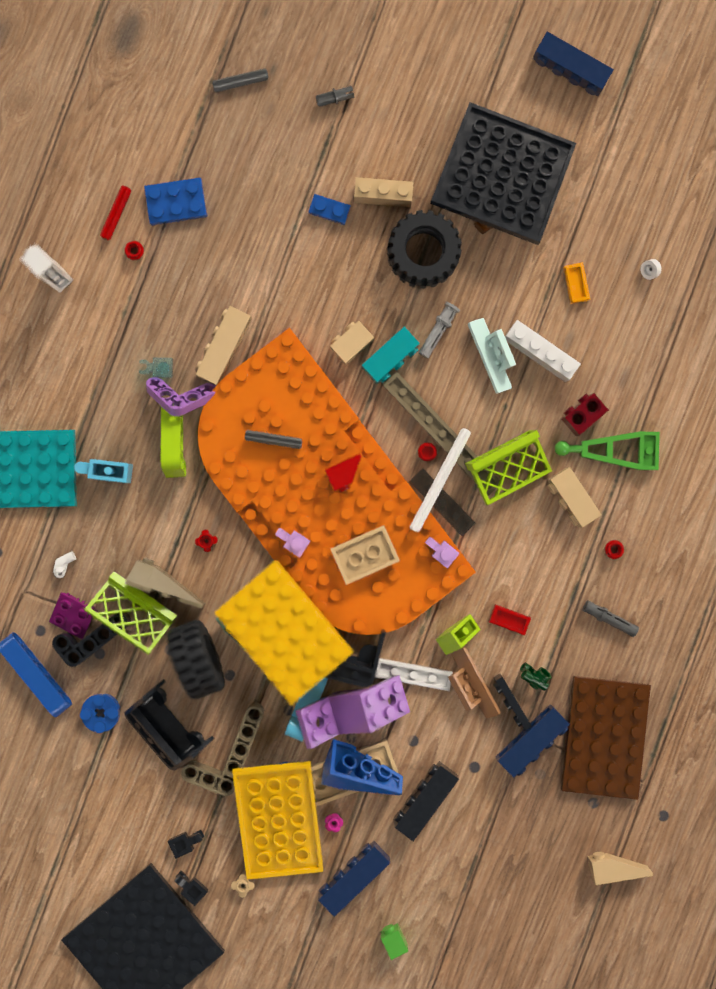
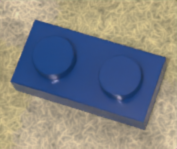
M314 194L309 214L345 225L351 205Z

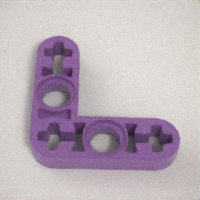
M153 377L146 381L147 393L172 416H181L205 405L215 394L212 390L216 385L212 383L200 385L178 395L160 378ZM164 395L170 396L168 398H162V396ZM196 398L197 400L190 401L188 399Z

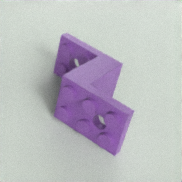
M400 675L390 677L369 688L337 691L296 710L307 749L313 748L339 734L371 733L410 713ZM389 696H390V698H391V703H390V705H389V703H388V698H389ZM317 718L320 721L319 727L316 726Z

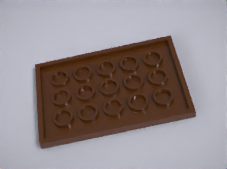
M573 676L568 720L570 725L567 730L561 783L562 791L638 800L651 685Z

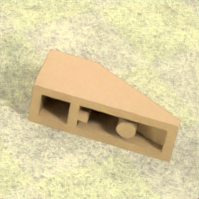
M595 852L593 855L588 856L591 879L595 885L653 876L649 867L641 863L604 852Z

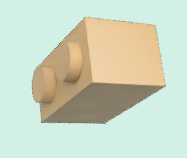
M360 321L350 323L345 328L347 332L342 336L337 335L331 341V350L345 366L374 341L373 335Z

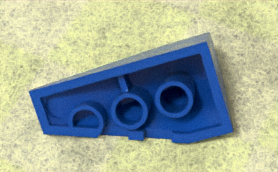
M335 739L332 740L323 765L322 785L342 790L402 795V775L384 764L379 765L371 760L372 757L368 754L363 755L357 751V747L352 744Z

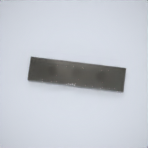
M422 468L409 482L425 498L434 479ZM442 489L433 507L463 536L476 523Z

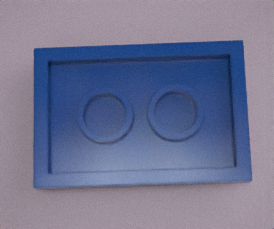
M201 177L144 186L151 226L207 217Z

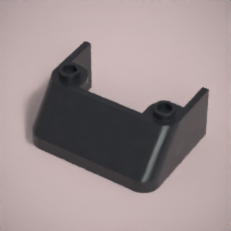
M381 629L377 646L364 645L360 649L358 657L348 656L324 678L360 687L372 685L386 631Z
M163 679L127 709L124 714L128 722L170 770L175 771L194 759L215 738L210 736L204 740L200 732H188L164 704L167 701V694L164 689L160 688L166 683L165 679Z

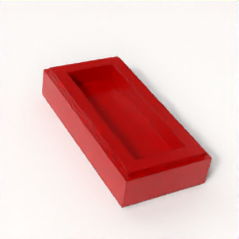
M495 604L488 622L525 636L531 617Z

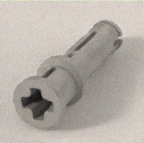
M445 302V308L440 316L436 317L434 328L418 352L425 358L429 359L446 328L451 327V321L456 313L460 312L459 308L449 302Z

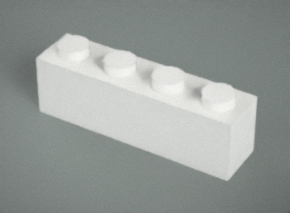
M37 245L29 248L24 253L22 260L40 279L59 293L73 281L71 276Z
M518 320L505 336L509 344L564 382L571 379L581 364Z

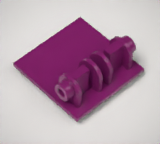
M61 592L49 622L83 640L93 617L84 611L88 605H85V601L80 602V598H75L70 593ZM94 606L91 608L96 613L98 612V610H96Z

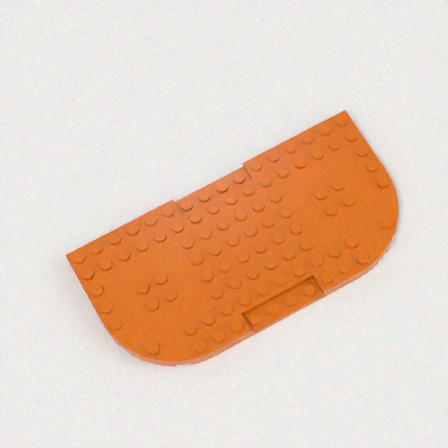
M290 327L231 371L214 387L212 391L215 394L203 406L198 425L199 451L207 473L273 560L278 561L332 626L349 633L361 635L380 634L381 629H384L386 633L397 630L416 619L476 573L431 512H429L419 532L410 529V525L422 504V500L390 461ZM246 430L301 438L302 447L301 449L246 441L245 432ZM360 453L362 458L353 483L349 485L350 489L339 493V490L334 491L325 469ZM384 525L400 561L346 585L331 548ZM279 528L290 535L295 530L310 540V543L300 557L283 547L286 541L275 535ZM429 537L439 544L445 541L460 553L448 568L432 556L435 551L425 543Z

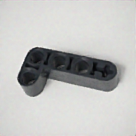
M122 613L123 622H131L130 615ZM113 615L109 618V622L112 624L117 623L120 615ZM102 624L79 643L72 634L68 632L61 633L53 638L52 646L68 666L76 667L118 634ZM103 628L109 631L108 638L102 635ZM61 637L66 639V647L60 644ZM88 640L94 643L93 650L87 647ZM73 652L78 654V662L72 659L71 655Z

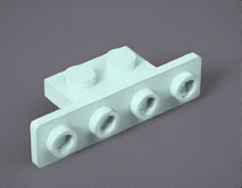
M484 318L469 322L468 327L495 393L498 394L511 389L512 386L505 370L515 366L516 363L502 329L490 334Z

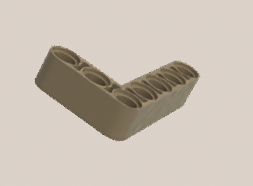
M260 703L249 705L223 771L191 760L182 769V778L186 782L220 795H231L235 788L233 770H231L229 765L236 763L239 768L244 767L264 715V707ZM257 709L260 712V716L253 717L250 714V710ZM250 727L253 730V734L246 735L243 732V728ZM243 745L246 748V752H238L236 746ZM187 768H194L196 774L190 775L187 772ZM205 775H212L214 781L208 782L205 779ZM229 781L232 787L227 789L222 783Z

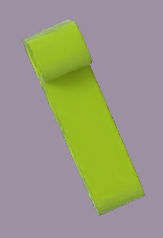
M161 406L162 471L166 478L186 477V462L183 457V415L172 416Z

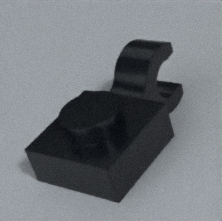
M202 830L196 831L190 836L185 831L170 838L167 842L175 859L192 852L194 850L193 844L202 841V838L205 836Z
M183 871L176 875L174 881L183 888L180 894L192 905L196 906L208 893V888L195 877L190 881Z

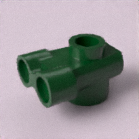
M528 663L522 664L520 667L522 672L521 678L528 682L533 689L538 690L540 688L545 691L549 687V680L552 678L551 674L543 667L536 671Z

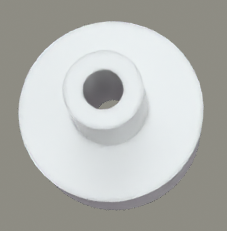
M655 259L647 260L641 265V274L645 279L657 278L661 273V265Z

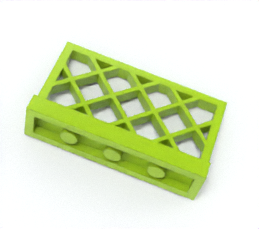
M528 430L465 463L467 470L471 471L486 505H490L552 472L538 438L540 435L537 430ZM533 443L536 447L534 456L527 454L529 445ZM514 453L522 454L519 464L510 462ZM525 456L533 459L530 469L522 466ZM537 460L543 463L545 470L541 472L534 471ZM498 461L505 463L502 473L494 470ZM509 464L517 467L514 477L506 475ZM483 469L489 471L486 482L480 480L477 472ZM521 469L529 471L527 479L524 481L518 479ZM493 473L501 475L498 486L490 484ZM505 477L513 480L509 489L502 488ZM489 486L497 488L495 496L490 499L487 495Z
M113 572L84 611L149 655L169 627L175 622L177 615L140 589L125 584L126 579ZM110 587L115 590L116 597L105 598L106 589ZM128 599L131 601L132 608L121 609L120 600ZM117 601L119 610L107 611L106 602ZM103 603L105 612L96 613L91 608L94 604ZM136 611H145L148 619L137 621ZM133 612L134 621L124 623L122 613ZM119 614L121 623L112 624L109 622L108 615ZM159 621L165 625L162 631L153 632L152 622ZM149 623L150 632L140 634L138 624ZM135 625L137 634L128 635L125 633L124 626ZM151 636L152 644L149 648L141 644L140 637Z

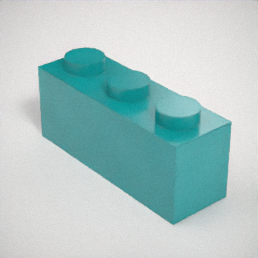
M404 326L364 362L361 368L376 384L380 381L383 384L391 376L389 373L394 368L397 371L405 364L403 360L407 356L411 358L419 351L417 347L420 343Z

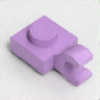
M279 528L275 534L286 541L283 547L298 557L302 555L310 543V540L295 530L290 535Z
M431 537L425 541L435 551L432 556L446 568L460 554L445 541L439 544Z

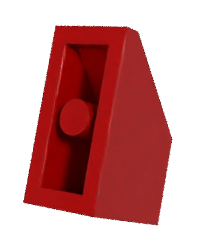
M360 453L325 469L334 491L339 490V493L350 489L349 485L353 483L362 458Z

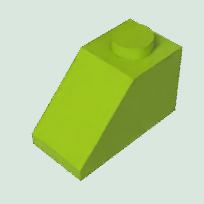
M471 614L446 629L435 640L444 653L448 655L461 649L481 629Z

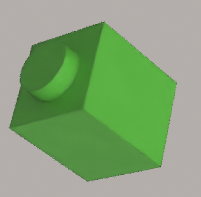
M398 923L395 925L389 924L380 931L381 940L391 960L409 952L407 941Z

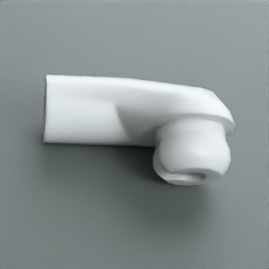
M72 551L56 559L53 573L57 578L64 577L68 563L76 560V556Z

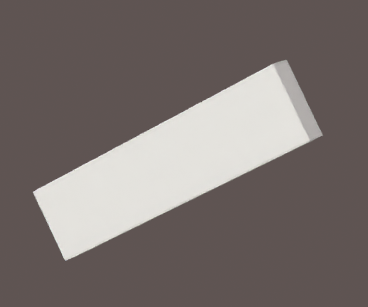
M379 658L375 678L386 680L400 675L402 683L450 691L451 682L448 677L453 672Z

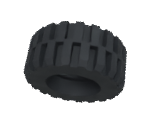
M418 210L414 215L409 213L405 219L401 218L397 222V226L393 227L387 248L389 265L392 266L395 276L398 275L403 283L405 281L410 283L409 286L415 287V285L420 286V289H426V286L435 287L438 283L445 282L457 267L462 251L461 238L458 237L459 232L457 228L452 227L453 222L450 219L446 221L444 219L445 215L441 213L438 216L434 215V211L428 210V213ZM417 234H428L435 237L442 247V255L438 262L430 266H420L412 262L406 253V245L409 239Z
M193 620L171 629L167 634L168 651L170 652V658L178 680L187 696L197 700L221 691L225 686L222 665L216 647L204 624L199 620Z

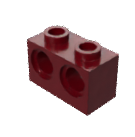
M586 393L578 400L579 404L575 408L571 406L564 412L565 416L561 420L575 436L581 435L609 411L595 393L590 395ZM588 402L594 404L595 410L593 412L587 409ZM574 414L580 417L578 425L572 421Z

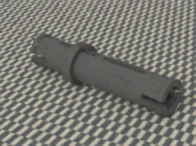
M589 600L585 602L582 611L596 617L598 621L606 622L631 637L636 636L638 633V626L609 612L605 607H600Z

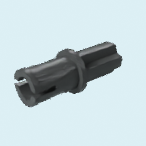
M351 85L337 90L333 88L330 92L316 95V103L321 107L353 99L354 93L346 94L353 91Z

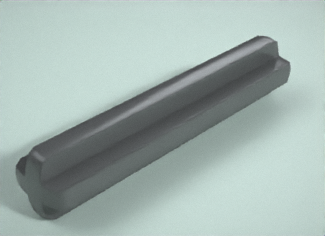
M264 68L213 80L212 84L214 91L219 92L268 80V73Z
M246 430L245 432L246 441L301 449L302 447L301 438Z

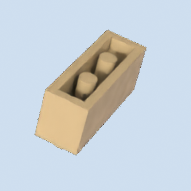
M356 177L354 203L411 208L414 182Z
M570 467L564 468L547 480L549 482L548 488L553 494H557L560 499L558 501L563 510L567 509L571 515L569 519L574 526L583 528L602 515Z

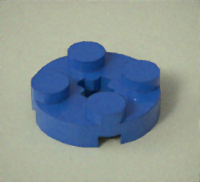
M94 694L82 705L80 718L84 725L93 732L103 733L109 731L120 719L119 703L109 694ZM103 708L105 710L103 713L105 717H98L96 710Z

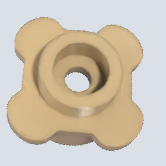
M240 874L239 878L232 882L231 888L236 890L239 896L243 898L246 897L249 890L254 889V883L250 879L247 880L246 874Z

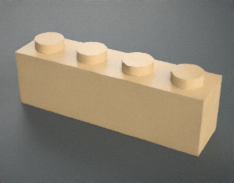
M229 306L228 310L225 309L221 315L222 322L219 327L216 326L212 334L214 338L211 344L208 343L205 347V356L202 361L200 360L195 368V371H197L196 375L199 378L214 385H217L223 379L252 321L250 315L232 306Z

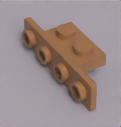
M463 646L461 649L452 652L451 655L459 669L452 673L448 679L465 710H472L478 704L486 718L501 714L466 647Z

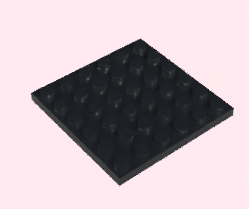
M470 102L430 204L539 245L576 143Z
M152 863L141 870L61 939L102 989H183L223 955L225 951Z

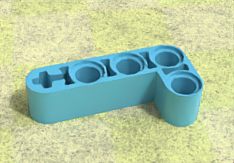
M327 678L321 679L298 699L287 725L285 735L303 742L304 738L296 710L320 699L328 681Z

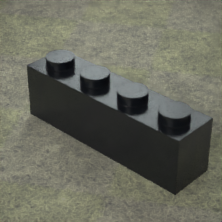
M440 761L430 767L428 777L419 782L416 788L417 792L414 796L410 795L405 802L406 807L403 811L399 810L393 819L395 829L413 842L459 780L458 775Z

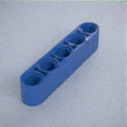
M12 632L0 642V653L53 717H58L72 705L67 694L19 635Z

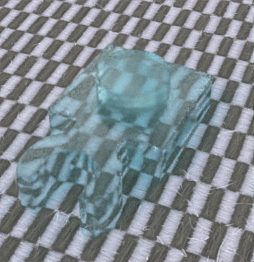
M153 357V363L147 360L139 361L140 364L147 365L146 370H139L140 374L147 375L153 372L152 377L173 378V358Z

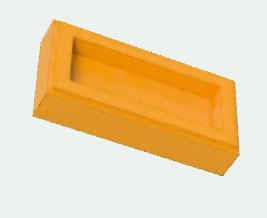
M583 262L564 266L563 270L570 304L589 301L590 295Z

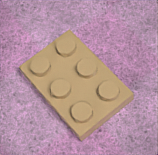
M384 525L331 548L346 585L400 561Z

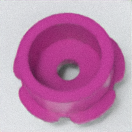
M332 813L325 818V828L329 832L333 831L335 833L341 830L343 819L338 814Z

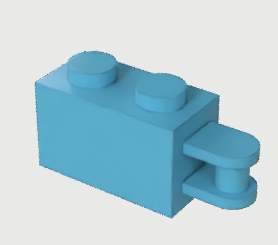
M90 459L89 463L77 462L74 469L77 473L88 474L90 479L131 483L133 464Z

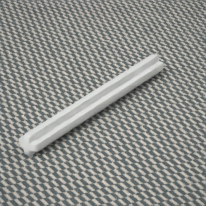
M465 428L460 430L410 525L411 530L419 532L471 435L469 430Z

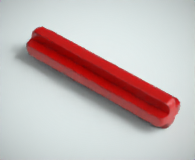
M124 185L120 187L100 233L103 239H111L131 194L129 187Z

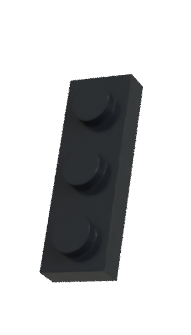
M498 674L493 677L496 681L493 685L499 694L503 693L506 699L503 702L508 710L512 709L515 713L513 719L518 727L522 726L525 731L531 728L532 725L503 676Z

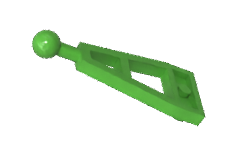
M639 431L581 441V445H569L566 441H559L555 445V452L559 456H565L569 452L581 453V457L636 470H659L660 432ZM639 438L638 463L613 458L614 441ZM606 443V456L588 453V446Z

